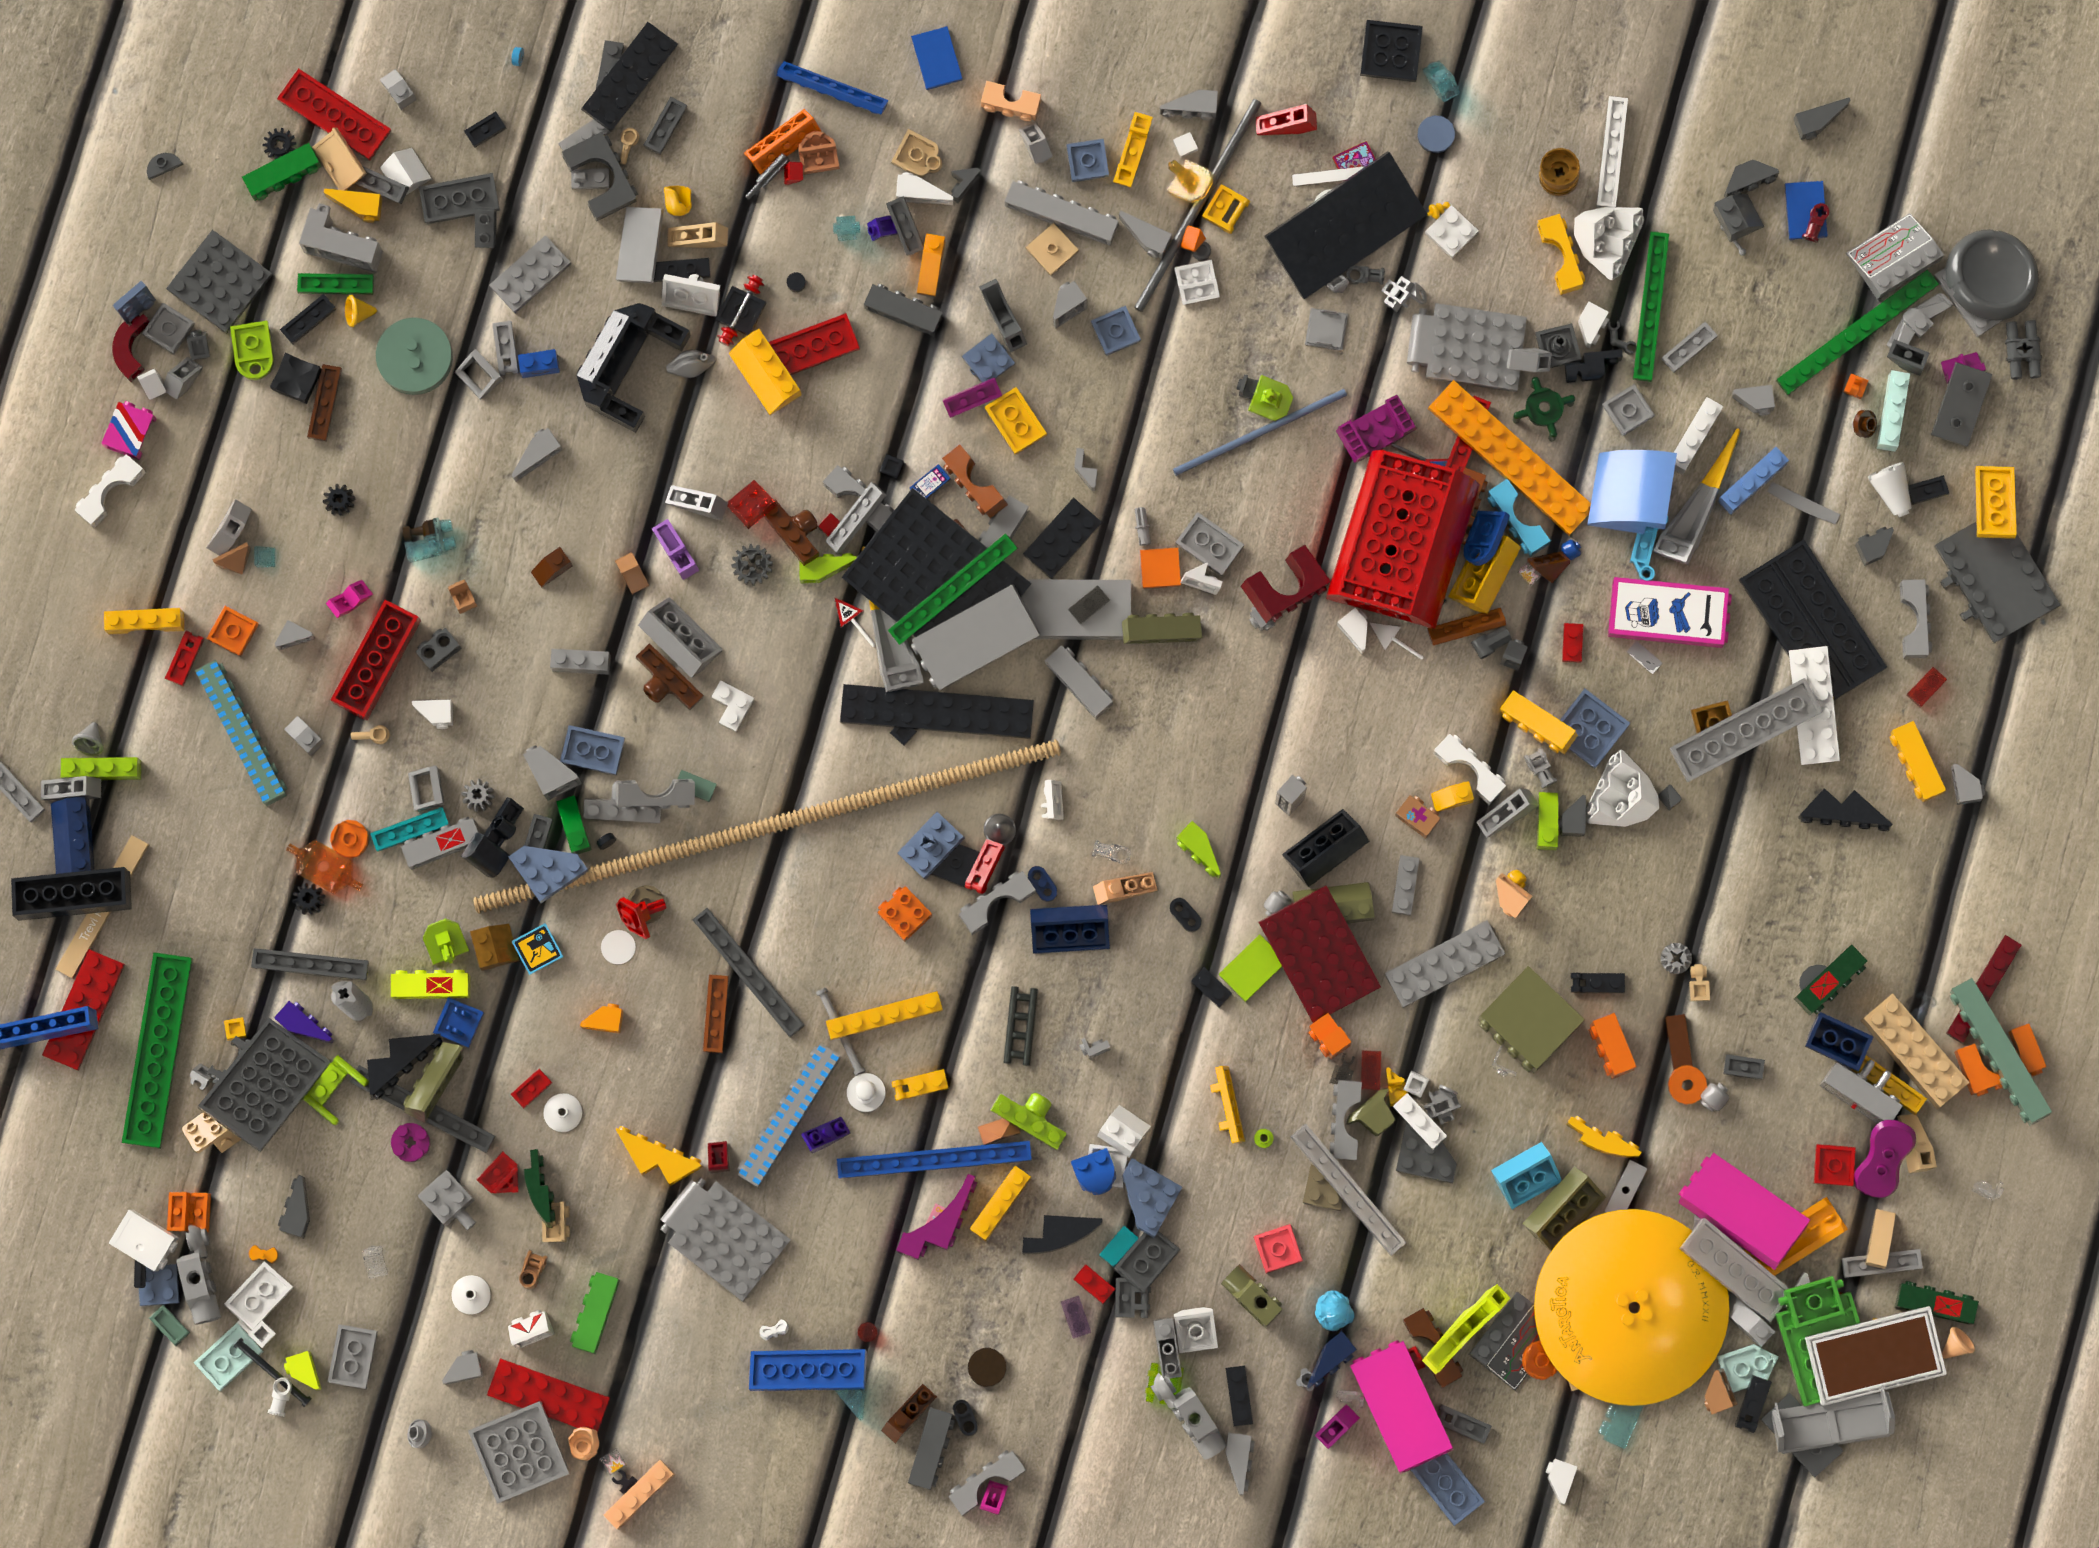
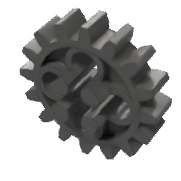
M750 544L748 549L742 546V552L736 551L738 557H732L733 561L736 562L731 564L732 568L736 569L733 572L734 576L739 575L738 581L744 579L745 585L749 581L752 582L753 586H755L756 581L762 584L763 577L768 579L767 572L772 573V569L769 566L773 565V561H768L771 555H765L767 550L766 548L760 550V545L753 548L752 544ZM761 555L762 559L755 562V557ZM742 557H749L750 562H755L756 567L763 569V572L760 574L756 573L754 567L751 566L749 568L748 562L742 561ZM749 569V573L744 575L743 570Z

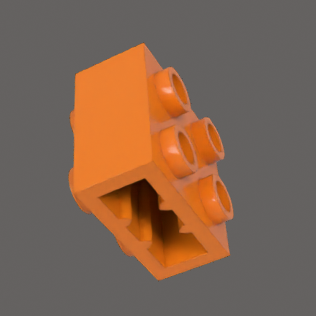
M905 886L895 890L892 894L893 898L889 902L885 900L878 907L879 911L877 912L904 942L932 917V913Z

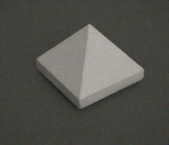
M1341 274L1326 284V286L1334 293H1343L1349 284V280Z

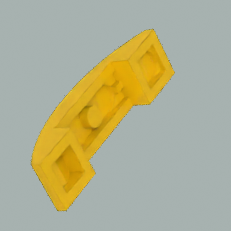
M1138 112L1134 113L1113 183L1132 187L1153 117Z

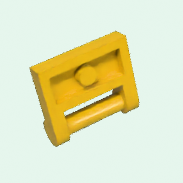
M1221 184L1202 218L1222 228L1225 232L1232 234L1235 223L1244 208L1250 204V200ZM1236 200L1239 204L1227 223L1222 221L1232 203Z

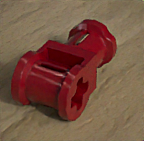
M1819 203L1812 208L1808 227L1802 238L1818 243L1819 232L1829 215L1827 205ZM1819 209L1822 210L1821 213L1823 215L1821 217H1819L1817 213Z

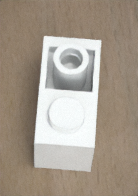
M1591 302L1587 303L1578 321L1587 348H1590L1592 344L1596 345L1601 336L1598 334L1601 328L1605 329L1609 321L1607 318L1609 312Z

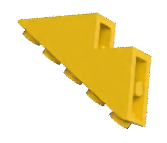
M620 1126L619 1129L616 1128L617 1133L642 1176L659 1166L671 1186L703 1168L700 1164L702 1160L691 1156L688 1159L679 1150L673 1148L672 1151L665 1149V1144L655 1141L654 1144L648 1142V1137L639 1133L637 1136L630 1134L631 1130Z

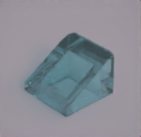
M255 546L254 565L256 567H275V548Z

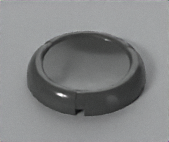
M1979 230L1965 236L1953 247L1946 263V280L1949 289L1953 288L1955 292L1953 297L1966 311L1983 319L2005 320L2020 314L2028 307L2037 291L2039 274L2032 253L2022 241L2003 231Z

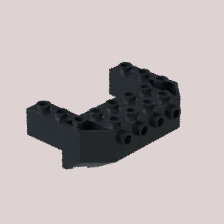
M641 303L613 310L611 316L607 318L602 332L598 334L594 346L587 353L585 362L577 371V379L586 407L635 433L645 418L644 412L616 398L614 395L648 335H651L683 351L691 336L687 328L656 313L654 308Z

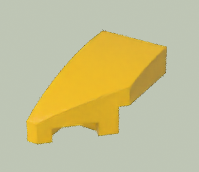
M1388 1067L1386 1068L1389 1102L1390 1106H1394L1408 1092L1403 1090L1406 1084L1405 1079L1399 1077Z

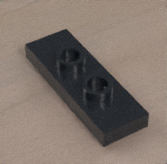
M709 258L656 262L654 282H663L665 274L687 279L692 274L699 275L698 279L700 277L711 278Z

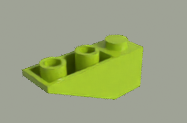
M844 553L842 556L834 557V554H823V557H817L805 566L799 561L800 583H821L850 567L857 556H853L851 553Z
M1191 821L1176 837L1177 845L1184 852L1188 850L1192 854L1191 858L1198 865L1202 863L1206 867L1205 871L1211 877L1216 876L1219 879L1221 873L1207 834Z

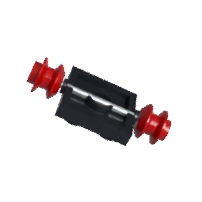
M756 275L747 277L749 283L743 284L747 290L746 292L737 287H731L715 318L716 321L728 326L721 327L723 333L722 335H717L719 342L725 346L734 345L732 339L733 337H738L735 330L747 336L751 334L766 305V301L753 296L754 294L761 293L758 289L759 286H764L762 283L763 279Z

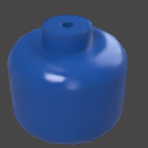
M1570 539L1561 545V551L1570 560L1581 555V545L1578 541L1575 543L1574 540Z

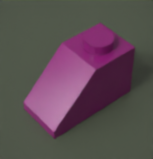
M1346 1404L1315 1436L1329 1449L1360 1417Z

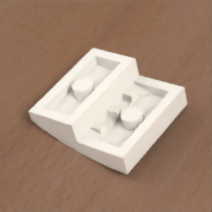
M1212 260L1174 267L1183 305L1220 297Z

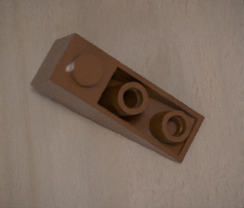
M922 1384L886 1422L881 1431L896 1444L937 1396Z

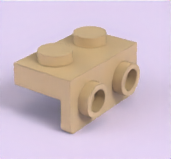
M565 1202L551 1203V1210H555L556 1221L552 1222L553 1228H548L542 1221L543 1243L567 1242V1237H570V1226L566 1225V1218L570 1216L569 1206H566Z

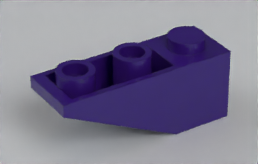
M288 1001L274 1017L290 1033L328 1043L334 1042L331 1038L333 1034L327 1028L323 1027L321 1029L316 1024L319 1021L311 1014L307 1017L302 1012L304 1008L297 1002L293 1004Z

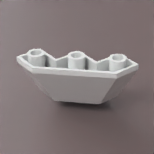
M1603 207L1584 211L1575 218L1574 236L1583 256L1609 280H1614L1624 270L1644 222L1643 208Z
M1623 750L1611 756L1586 808V822L1589 824L1626 827L1647 820L1659 809V797L1649 777Z

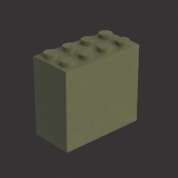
M1527 966L1480 1015L1478 1019L1480 1023L1478 1025L1486 1033L1490 1031L1494 1035L1493 1040L1500 1046L1503 1044L1508 1049L1507 1053L1513 1059L1518 1058L1522 1062L1521 1066L1528 1073L1530 1071L1535 1073L1585 1019L1538 974Z

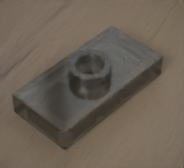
M1096 586L1071 606L1068 611L1081 625L1105 606L1110 599L1099 586Z

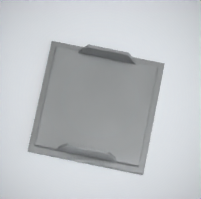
M1311 308L1305 345L1342 351L1348 314Z

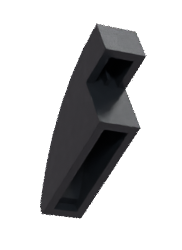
M1044 1215L1043 1238L1023 1237L1022 1254L1048 1253L1073 1245L1102 1225V1218Z

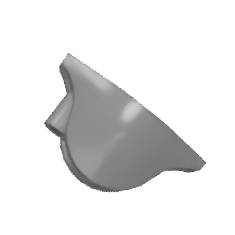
M686 350L666 366L667 373L692 378L702 374L716 363L713 355L697 350Z

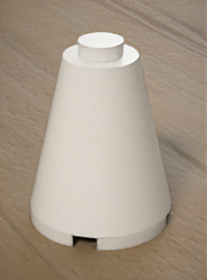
M1903 462L1881 469L1878 474L1875 472L1868 476L1869 481L1893 515L1898 514V517L1909 514V509L1912 507Z

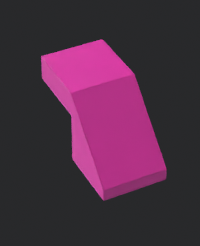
M363 580L350 584L342 594L329 599L326 604L336 618H339L353 611L373 594Z

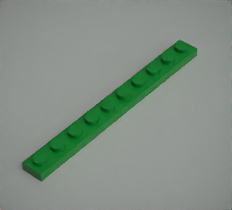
M1927 269L1776 380L1788 396L1935 289L1939 283Z

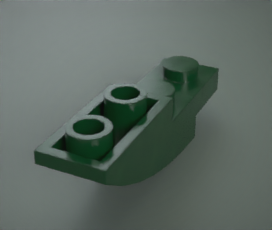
M538 1149L530 1150L531 1168L524 1169L526 1187L537 1214L548 1228H553L552 1222L556 1221L555 1210H551V1203H554V1192L550 1191L548 1185H545V1174H541V1167H544V1157L540 1155Z

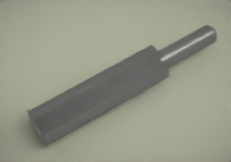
M782 153L756 180L757 184L745 197L750 200L761 187L765 188L788 164L789 158Z

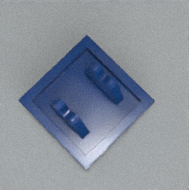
M448 997L433 1033L441 1034V1037L469 1048L484 1012Z

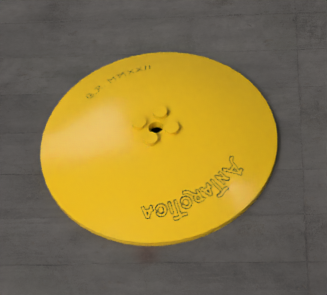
M1636 1209L1616 1210L1594 1216L1569 1231L1555 1245L1548 1255L1537 1281L1534 1314L1537 1332L1546 1355L1553 1366L1569 1383L1589 1396L1608 1403L1628 1406L1647 1405L1667 1400L1680 1394L1698 1381L1710 1368L1726 1336L1729 1322V1295L1724 1285L1679 1249L1692 1230L1682 1223L1656 1212ZM1632 1302L1639 1304V1311L1637 1313H1631L1629 1310V1305Z

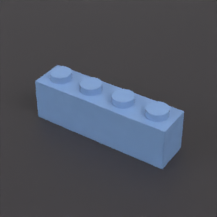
M1775 447L1720 496L1718 502L1732 515L1787 465L1788 458Z

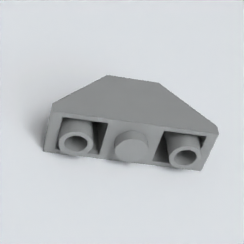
M235 499L206 548L219 556L226 553L245 526L251 508Z

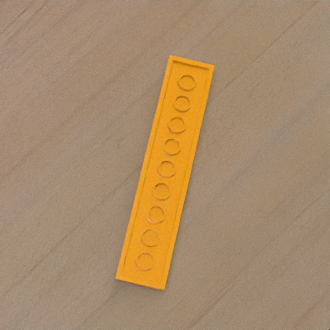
M1453 380L1428 407V410L1505 479H1508L1517 490L1566 534L1570 536L1589 515L1591 503L1456 381Z

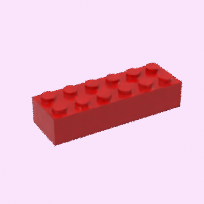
M384 600L330 699L333 704L366 721L368 720L421 622L419 616Z

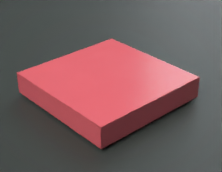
M1291 1224L1254 1236L1266 1273L1303 1261Z

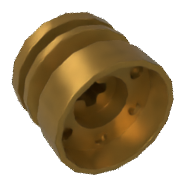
M1564 148L1552 149L1544 155L1540 164L1539 179L1541 186L1546 192L1555 196H1564L1575 189L1580 172L1579 160L1576 155Z

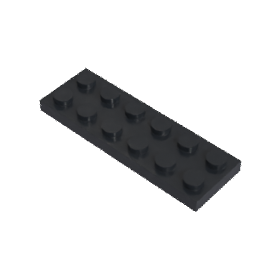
M647 22L581 110L612 132L675 50L678 43Z

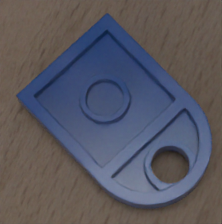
M1477 511L1463 549L1464 557L1468 562L1475 566L1483 565L1495 555L1510 517L1507 512Z

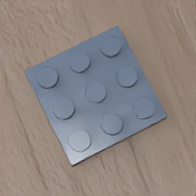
M1585 688L1560 719V721L1576 730L1578 735L1569 750L1594 769L1630 725V722Z

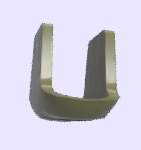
M1380 1089L1365 1103L1361 1104L1347 1117L1346 1125L1359 1122L1376 1137L1389 1128L1395 1121L1384 1101L1389 1089Z

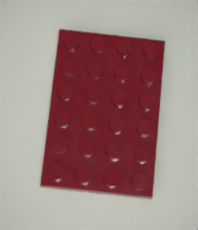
M1327 885L1258 921L1312 1023L1327 1013L1332 1014L1381 988Z

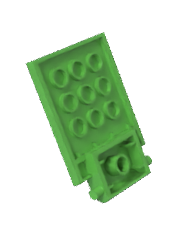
M1833 1276L1784 1290V1297L1778 1298L1780 1306L1786 1304L1788 1310L1776 1313L1775 1315L1804 1407L1820 1402L1805 1337L1860 1323L1851 1292L1839 1294L1838 1288L1844 1287L1842 1279L1835 1281Z

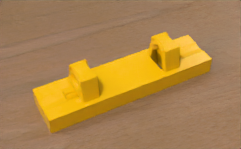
M1229 1066L1215 1067L1218 1083L1210 1085L1211 1092H1221L1227 1121L1219 1123L1220 1131L1229 1130L1232 1143L1245 1142Z

